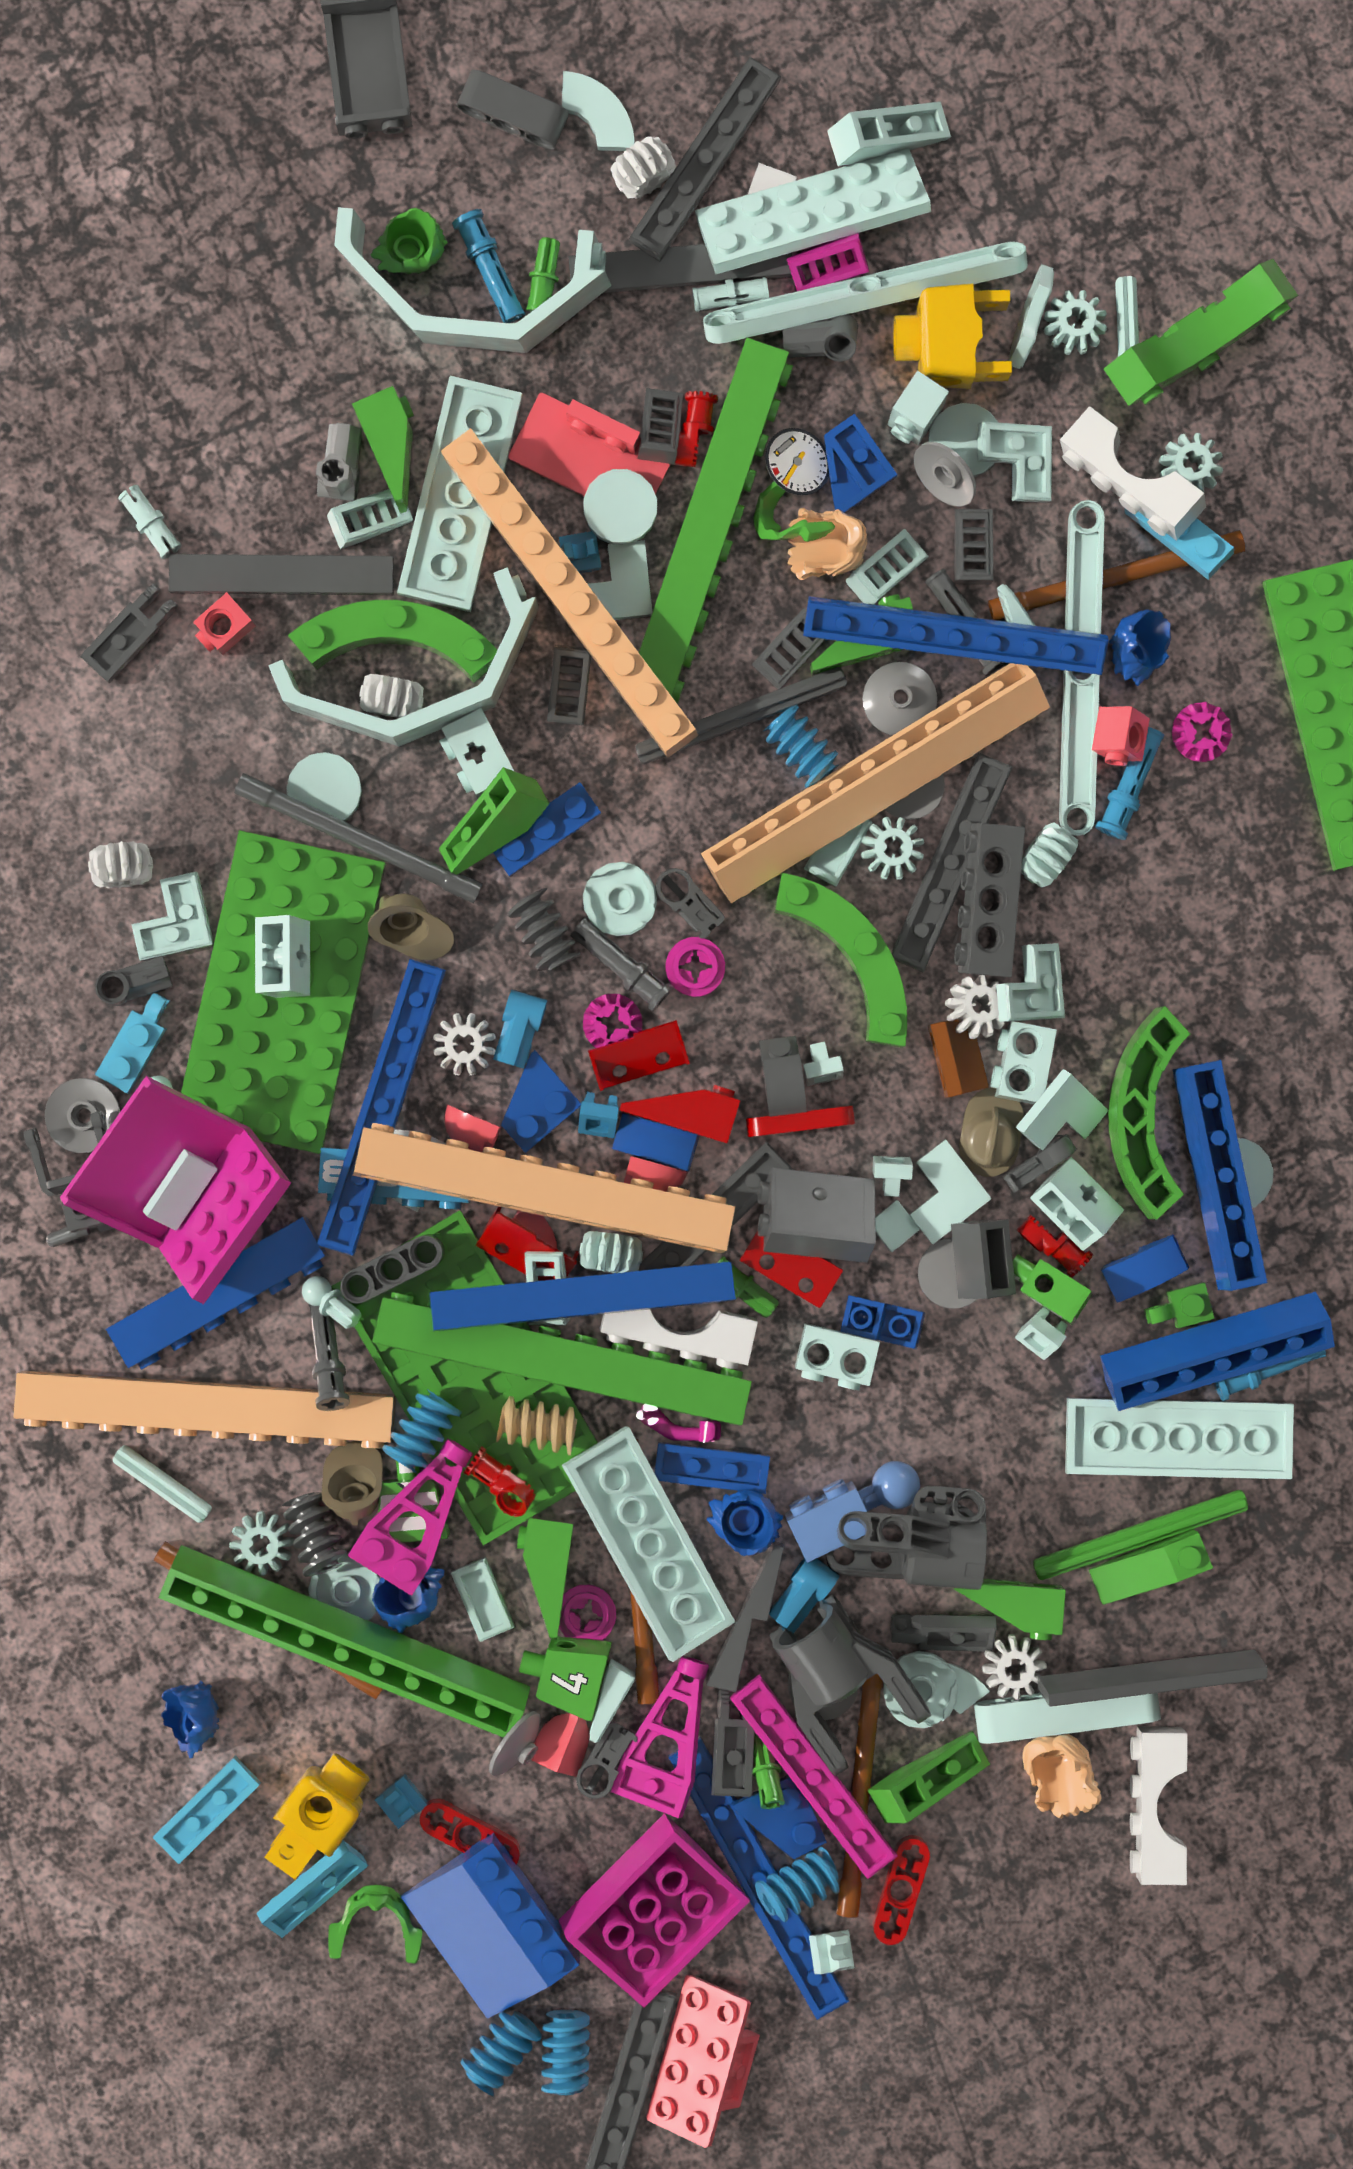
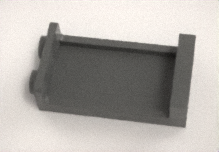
M320 0L324 16L336 113L335 123L339 136L346 135L347 138L357 139L367 136L368 132L382 130L385 134H397L403 132L406 127H413L397 0Z

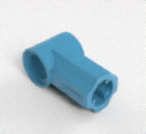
M514 989L511 990L502 1018L504 1025L493 1060L525 1068L535 1032L539 1031L544 1017L547 999Z
M804 1557L791 1575V1582L771 1607L769 1615L784 1628L794 1633L815 1604L824 1600L840 1575L817 1558L807 1563Z

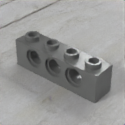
M974 823L971 824V830L966 832L964 849L968 853L967 868L963 869L961 876V888L965 890L964 905H961L958 911V926L962 928L961 943H957L954 953L955 964L959 965L958 973L1012 977L1025 827ZM990 852L996 856L998 861L997 867L992 873L986 869L984 864L985 858ZM986 890L991 891L994 896V904L989 910H986L981 903V897ZM986 927L990 931L991 940L983 948L978 942V934L982 928Z

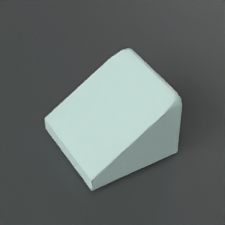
M898 1200L875 1216L876 1234L890 1252L895 1251L920 1230Z

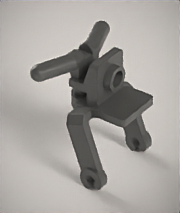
M102 1110L90 1114L98 1143L107 1132L106 1118ZM32 1128L24 1131V1139L32 1155L41 1191L48 1196L62 1195L76 1174L51 1180L37 1129ZM62 1202L67 1227L49 1233L46 1237V1242L51 1247H57L77 1238L90 1235V1229L98 1227L99 1232L115 1228L69 1208Z

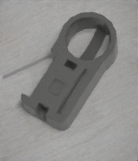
M671 868L659 875L655 885L658 897L668 904L674 912L680 909L678 913L695 932H701L697 937L706 938L716 926H719L724 921V914L693 882L691 876L686 871ZM675 872L686 878L689 887L687 894L669 877V873ZM662 880L681 900L674 901L668 899L663 894Z
M1067 1134L1055 1135L1054 1138H1060L1047 1145L1043 1151L1039 1148L1037 1153L1002 1176L1012 1192H1017L1020 1188L1062 1162L1077 1150Z
M610 1722L600 1741L596 1743L587 1761L579 1769L576 1776L578 1789L584 1796L591 1799H599L609 1793L619 1773L615 1768L616 1766L619 1767L622 1755L631 1740L637 1742L635 1733L617 1722ZM592 1765H599L588 1786L584 1789L582 1785L583 1772ZM607 1770L609 1774L607 1787L599 1794H592L603 1773Z

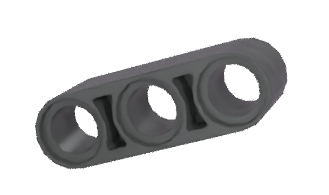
M475 69L471 70L456 104L459 110L475 119L550 150L555 149L570 115L565 108L555 102Z
M434 1235L417 1237L346 1273L341 1280V1293L346 1300L352 1303L365 1302L436 1267L444 1258V1245ZM423 1241L431 1242L436 1247L437 1255L432 1262H423L417 1256V1247ZM389 1258H395L402 1264L403 1272L398 1279H390L384 1274L383 1265ZM355 1275H361L368 1281L369 1289L364 1296H357L350 1290L349 1283Z

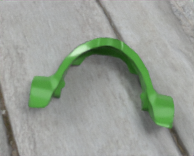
M773 482L758 497L753 519L756 532L761 539L779 541L801 536L804 541L808 542L825 537L835 529L833 522L808 523L804 519L780 532L781 526L774 521L773 515L779 499L786 491Z
M382 1885L362 1887L348 1898L342 1920L339 1923H331L329 1925V1957L338 1959L341 1957L345 1935H348L351 1927L349 1923L355 1913L365 1906H370L373 1911H379L382 1907H387L400 1920L403 1938H405L406 1962L415 1964L419 1960L422 1946V1929L412 1926L409 1908L402 1900L401 1895L391 1887Z

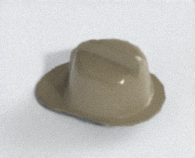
M411 894L383 895L380 899L378 911L371 916L368 922V933L373 940L419 960H433L443 957L451 950L454 944L453 931L449 925L440 918L428 913L423 902Z
M986 1088L979 1091L968 1102L959 1142L960 1156L965 1165L973 1173L983 1177L1000 1175L1015 1163L1022 1135L1016 1128L1023 1119V1109L1020 1102L995 1097L996 1088Z
M359 1441L348 1442L346 1446H338L327 1456L323 1467L321 1492L325 1505L332 1509L338 1517L350 1520L353 1526H358L359 1519L371 1515L377 1508L382 1491L383 1478L381 1454L376 1448L361 1447L362 1442Z

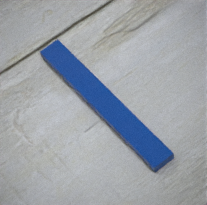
M811 596L808 597L803 636L1097 675H1102L1109 641L1108 635Z
M409 959L318 1239V1246L350 1256L355 1255L378 1184L376 1180L353 1176L362 1131L364 1127L371 1129L372 1123H378L394 1127L395 1132L446 974L444 969Z
M731 1262L429 1293L433 1332L725 1302L736 1299Z
M699 1737L695 1782L690 1797L742 1889L751 1900V1905L816 2020L849 2002V1998L834 1972L825 1974L814 1973L809 1936L813 1934L802 1914L796 1915L790 1908H787L788 1921L783 1922L777 1915H770L761 1904L755 1888L756 1882L764 1881L766 1883L768 1875L775 1873L779 1876L751 1824L731 1809L730 1803L737 1800L735 1796L712 1795L713 1757L703 1739ZM678 1750L668 1755L674 1768L677 1766Z

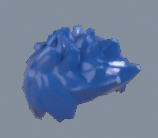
M1144 610L1125 618L1123 617L1114 630L1115 634L1109 640V644H1112V649L1114 650L1112 662L1115 664V674L1121 673L1124 676V680L1133 678L1136 686L1147 680L1153 671L1160 668L1170 657L1167 649L1171 641V626L1168 620L1163 618L1164 615L1160 611Z
M744 1489L730 1496L728 1494L723 1495L722 1501L713 1499L709 1502L713 1516L707 1517V1521L715 1529L716 1534L742 1556H754L765 1552L775 1542V1539L780 1537L778 1530L782 1528L780 1521L784 1515L777 1512L770 1498L764 1497L761 1493Z
M429 1568L412 1596L381 1577L380 1581L375 1585L372 1594V1601L381 1619L387 1621L392 1629H397L399 1633H403L407 1627L418 1625L426 1618H429L438 1603V1592L442 1588L439 1580L444 1576V1569Z
M202 1681L196 1685L171 1687L164 1691L161 1696L166 1702L165 1710L161 1714L164 1720L163 1725L172 1728L174 1737L178 1739V1746L181 1752L187 1751L189 1758H193L195 1752L202 1751L203 1743L209 1738H213L216 1730L219 1729L217 1724L219 1722V1718H217L219 1707L211 1694L212 1685L208 1684L205 1686Z

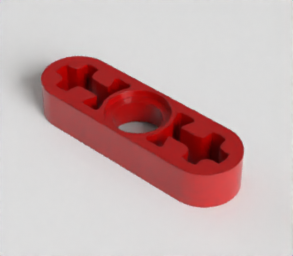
M853 1105L746 1119L748 1137L855 1124Z
M432 1799L422 1809L420 1825L430 1836L465 1853L472 1845L465 1844L460 1839L459 1832L464 1826L473 1825L481 1833L479 1841L487 1838V1834L491 1835L494 1833L502 1846L504 1844L510 1846L509 1854L513 1856V1861L517 1865L520 1857V1845L513 1836L444 1799ZM438 1809L444 1811L443 1818L453 1824L455 1816L461 1820L456 1824L453 1836L446 1834L450 1826L443 1822L433 1826L430 1824L431 1816L427 1813H435Z
M916 1835L905 1836L897 1843L895 1852L898 1857L891 1861L873 1918L874 1933L877 1939L886 1945L898 1944L905 1938L929 1864L930 1852L928 1846L921 1837ZM912 1845H917L918 1851L922 1855L921 1859L914 1858L911 1865L912 1873H918L917 1877H913L905 1871H896L898 1866L905 1870L907 1857L902 1852L904 1849L910 1850ZM898 1880L908 1881L912 1886L910 1896L904 1900L894 1898L890 1892L891 1886ZM887 1902L895 1908L906 1909L905 1913L900 1910L897 1911L895 1921L900 1928L899 1930H892L890 1935L885 1934L884 1927L880 1925L881 1922H888L890 1920L892 1910L891 1907H885Z

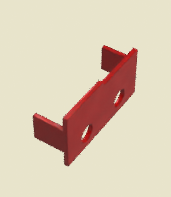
M677 1020L636 1032L631 1038L588 1050L600 1091H603L604 1088L666 1069L690 1064ZM661 1052H666L670 1055L669 1060L663 1064L658 1063L655 1060L656 1056ZM618 1065H623L627 1068L626 1073L620 1077L615 1076L613 1069Z
M499 1206L489 1219L482 1236L475 1245L525 1275L526 1251L561 1252L537 1238V1234L500 1213L502 1207ZM498 1243L506 1244L509 1247V1252H499L496 1249V1245ZM575 1251L572 1257L564 1254L566 1276L569 1275L577 1263L578 1251ZM536 1262V1266L555 1269L554 1262ZM538 1276V1281L555 1279V1276Z
M758 1229L740 1259L742 1263L818 1308L822 1307L843 1272V1269L824 1258L764 1252V1237L758 1236ZM771 1255L775 1260L774 1266L770 1269L763 1268L760 1265L762 1256ZM803 1278L811 1279L813 1281L812 1290L809 1292L801 1291L799 1281Z

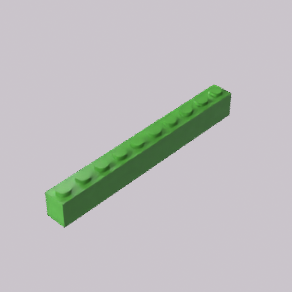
M750 338L745 340L639 654L677 704L685 682L679 681L683 666L690 669L697 647L691 645L695 631L702 633L709 612L703 610L707 596L714 598L721 577L715 575L719 561L726 563L731 551L733 541L727 540L731 526L739 527L745 506L739 504L743 491L751 492L757 474L756 470L751 469L755 455L763 456L769 439L768 435L763 434L767 420L774 422L780 407L781 400L775 399L779 385L787 386L793 365L787 364L788 351Z
M394 1292L391 1293L390 1299L383 1297L381 1300L372 1343L742 1426L752 1381L742 1379V1371L722 1367L720 1374L706 1371V1363L685 1359L684 1366L670 1363L671 1355L649 1351L648 1357L633 1354L634 1347L612 1342L611 1349L596 1346L598 1339L576 1334L573 1341L560 1338L561 1330L539 1326L538 1332L523 1329L524 1322L433 1332L430 1301H428L427 1307L412 1304L414 1297Z
M183 1545L179 1548L158 1597L503 1738L521 1719L525 1711L530 1686Z

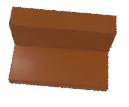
M957 1019L928 1025L945 1098L989 1088L978 1039L969 1038L968 1028L962 1033L956 1032V1027L959 1024Z

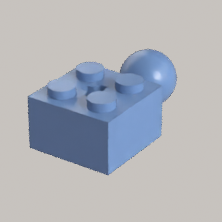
M890 1461L878 1468L871 1485L857 1491L852 1481L845 1484L844 1480L840 1479L823 1488L825 1494L813 1500L807 1495L790 1503V1511L786 1512L785 1516L806 1562L808 1563L843 1546L838 1538L837 1528L845 1514L852 1511L868 1512L880 1505L890 1509H903L910 1506L916 1493L920 1490V1479L915 1469L909 1464L902 1461ZM850 1521L844 1526V1532L847 1537L856 1540L865 1535V1528L857 1521Z

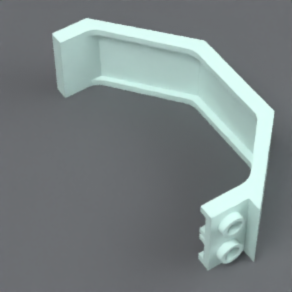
M338 207L335 247L425 344L527 353L611 287L605 272L606 251H603L602 243L598 242L594 231L579 230L572 280L516 323H499L421 315L363 258L365 224L353 208Z
M508 568L494 572L497 587L511 620L484 680L474 688L396 720H384L303 695L298 689L291 670L283 660L268 666L282 700L291 711L399 747L436 732L479 708H482L484 712L496 706L539 610L536 597L527 599L519 575L511 577Z

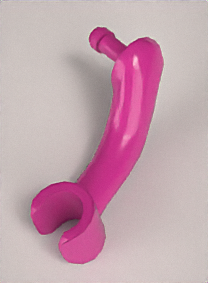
M643 1405L636 1414L637 1418L644 1425L672 1441L714 1442L718 1441L721 1437V1423L719 1421L700 1420L699 1428L682 1427L672 1423L658 1407Z

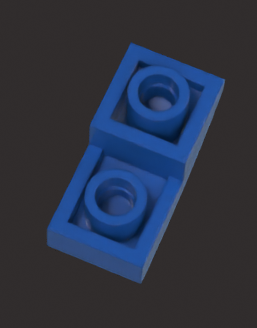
M622 1113L612 1149L689 1172L700 1136Z
M1174 1234L1139 1247L1138 1252L1103 1265L1101 1271L1116 1302L1119 1303L1178 1276L1188 1270L1189 1265Z
M848 1295L840 1332L917 1349L925 1312Z

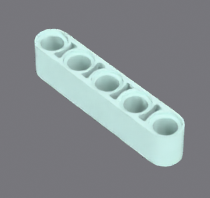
M1035 1693L1031 1696L1029 1694L1021 1695L1019 1700H1014L1013 1697H1005L974 1703L978 1740L980 1743L985 1744L1137 1725L1161 1719L1158 1693L1052 1707L1047 1704L1041 1693Z

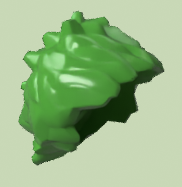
M411 208L389 221L383 235L378 238L380 245L373 249L371 257L382 261L377 266L379 270H387L389 273L420 274L438 262L444 252V246L448 242L445 240L443 230L440 229L436 219L429 212H424L423 209Z

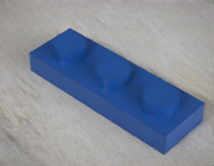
M579 782L551 801L527 832L494 851L493 854L508 876L511 877L601 815V811Z
M658 1442L655 1475L658 1481L737 1491L745 1489L766 1494L770 1455Z

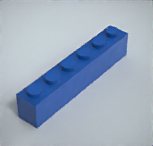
M1217 1060L1172 1069L1218 1290L1233 1291L1268 1283L1222 1061Z
M302 1217L242 1251L204 1304L193 1300L182 1285L108 1327L106 1331L127 1368L138 1364L142 1370L160 1360L158 1352L168 1346H171L173 1351H176L192 1342L193 1338L190 1334L203 1327L207 1333L225 1323L226 1320L223 1315L236 1308L238 1313L241 1314L257 1305L259 1302L256 1296L269 1290L271 1295H274L291 1285L288 1278L301 1271L304 1277L322 1268L324 1265L321 1259L329 1254L324 1247L317 1245L319 1237L308 1217Z
M1315 1291L1100 1355L1106 1385L1117 1410L1121 1411L1335 1347L1331 1319Z

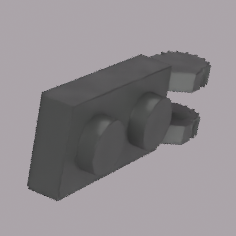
M154 583L134 603L130 602L80 656L109 684L160 630L159 627L169 619L178 607L170 599L150 619L141 611L154 602L161 591Z
M719 1688L716 1708L717 1718H715L712 1795L751 1797L754 1730L741 1713L740 1719H729L730 1694L728 1690Z

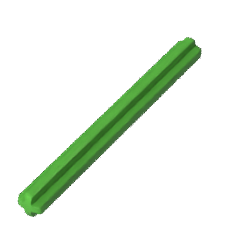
M1236 1490L1037 1558L1033 1561V1567L1038 1579L1045 1580L1248 1510V1501L1242 1490Z

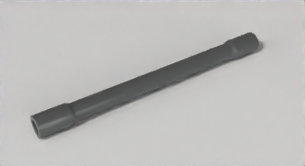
M245 773L241 775L234 793L263 807L272 808L442 887L443 890L473 904L483 883L464 874H453L450 870L277 791L273 786Z

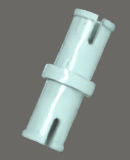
M766 277L734 283L733 279L725 280V284L692 288L696 312L721 307L729 308L769 298Z
M136 484L129 487L131 495L137 502L132 500L126 490L123 491L118 499L136 520V528L140 534H146L159 552L160 557L166 559L170 554L164 541H166L174 553L177 552L182 546L181 543L177 541L163 522L164 515L160 510H155L140 490L139 485Z

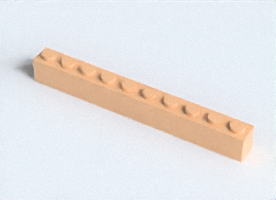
M470 428L443 448L441 453L448 465L667 758L698 736L696 728L473 430Z
M1013 663L1006 665L702 852L701 855L728 900L733 903L741 897L748 895L757 887L779 876L783 871L813 855L822 847L844 836L848 831L875 817L887 807L907 797L913 791L938 778L944 772L969 759L978 751L1003 738L1009 732L1050 708L1036 674L1027 665Z
M372 1123L371 1129L363 1128L353 1176L716 1253L727 1251L735 1206L726 1205L727 1199L724 1197L705 1194L704 1200L689 1197V1190L671 1186L665 1192L653 1189L654 1183L641 1179H631L630 1184L616 1181L617 1175L603 1171H595L594 1176L579 1173L580 1167L571 1164L558 1163L557 1168L543 1166V1159L528 1155H521L520 1160L506 1158V1151L496 1148L484 1147L482 1153L468 1150V1143L453 1139H447L446 1145L431 1142V1135L415 1131H409L408 1137L393 1134L394 1127L378 1123Z
M21 1371L16 1374L14 1418L24 1419L25 1426L46 1427L47 1421H62V1428L84 1429L85 1423L99 1424V1430L112 1432L122 1431V1425L137 1426V1433L159 1434L160 1428L174 1429V1435L197 1436V1430L212 1431L211 1437L220 1439H233L234 1433H249V1440L272 1441V1435L287 1436L286 1442L307 1444L309 1443V1437L324 1438V1445L346 1446L347 1440L362 1441L361 1447L382 1448L384 1442L390 1443L393 1440L390 1435L394 1432L396 1397L394 1394L345 1391L349 1395L350 1404L347 1407L335 1411H322L316 1408L315 1400L319 1397L318 1389Z

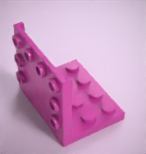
M146 1076L62 1193L60 1199L69 1208L159 1248L191 1298L204 1304L290 1186L291 1182L250 1127ZM183 1149H186L213 1163L218 1170L176 1231L147 1217L143 1209Z

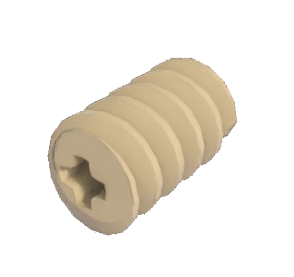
M509 1396L502 1407L496 1442H499L503 1433H506L508 1444L513 1445L517 1437L521 1435L523 1447H529L533 1438H536L538 1450H543L547 1442L551 1441L554 1453H558L563 1443H565L567 1453L571 1456L577 1426L574 1408L569 1406L564 1416H560L559 1405L554 1404L548 1414L545 1412L544 1402L539 1401L534 1411H531L529 1399H524L520 1407L516 1408L514 1396Z

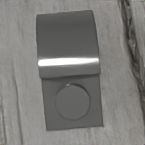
M796 1036L759 1040L769 1116L807 1112L802 1064Z

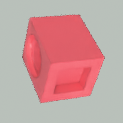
M227 592L193 621L200 629L195 635L209 652L216 647L222 655L256 627L253 621ZM220 618L231 620V628L224 635L213 633V625Z
M1132 706L1099 707L1092 750L1104 757L1107 764L1114 766H1126L1128 761H1143L1150 718Z

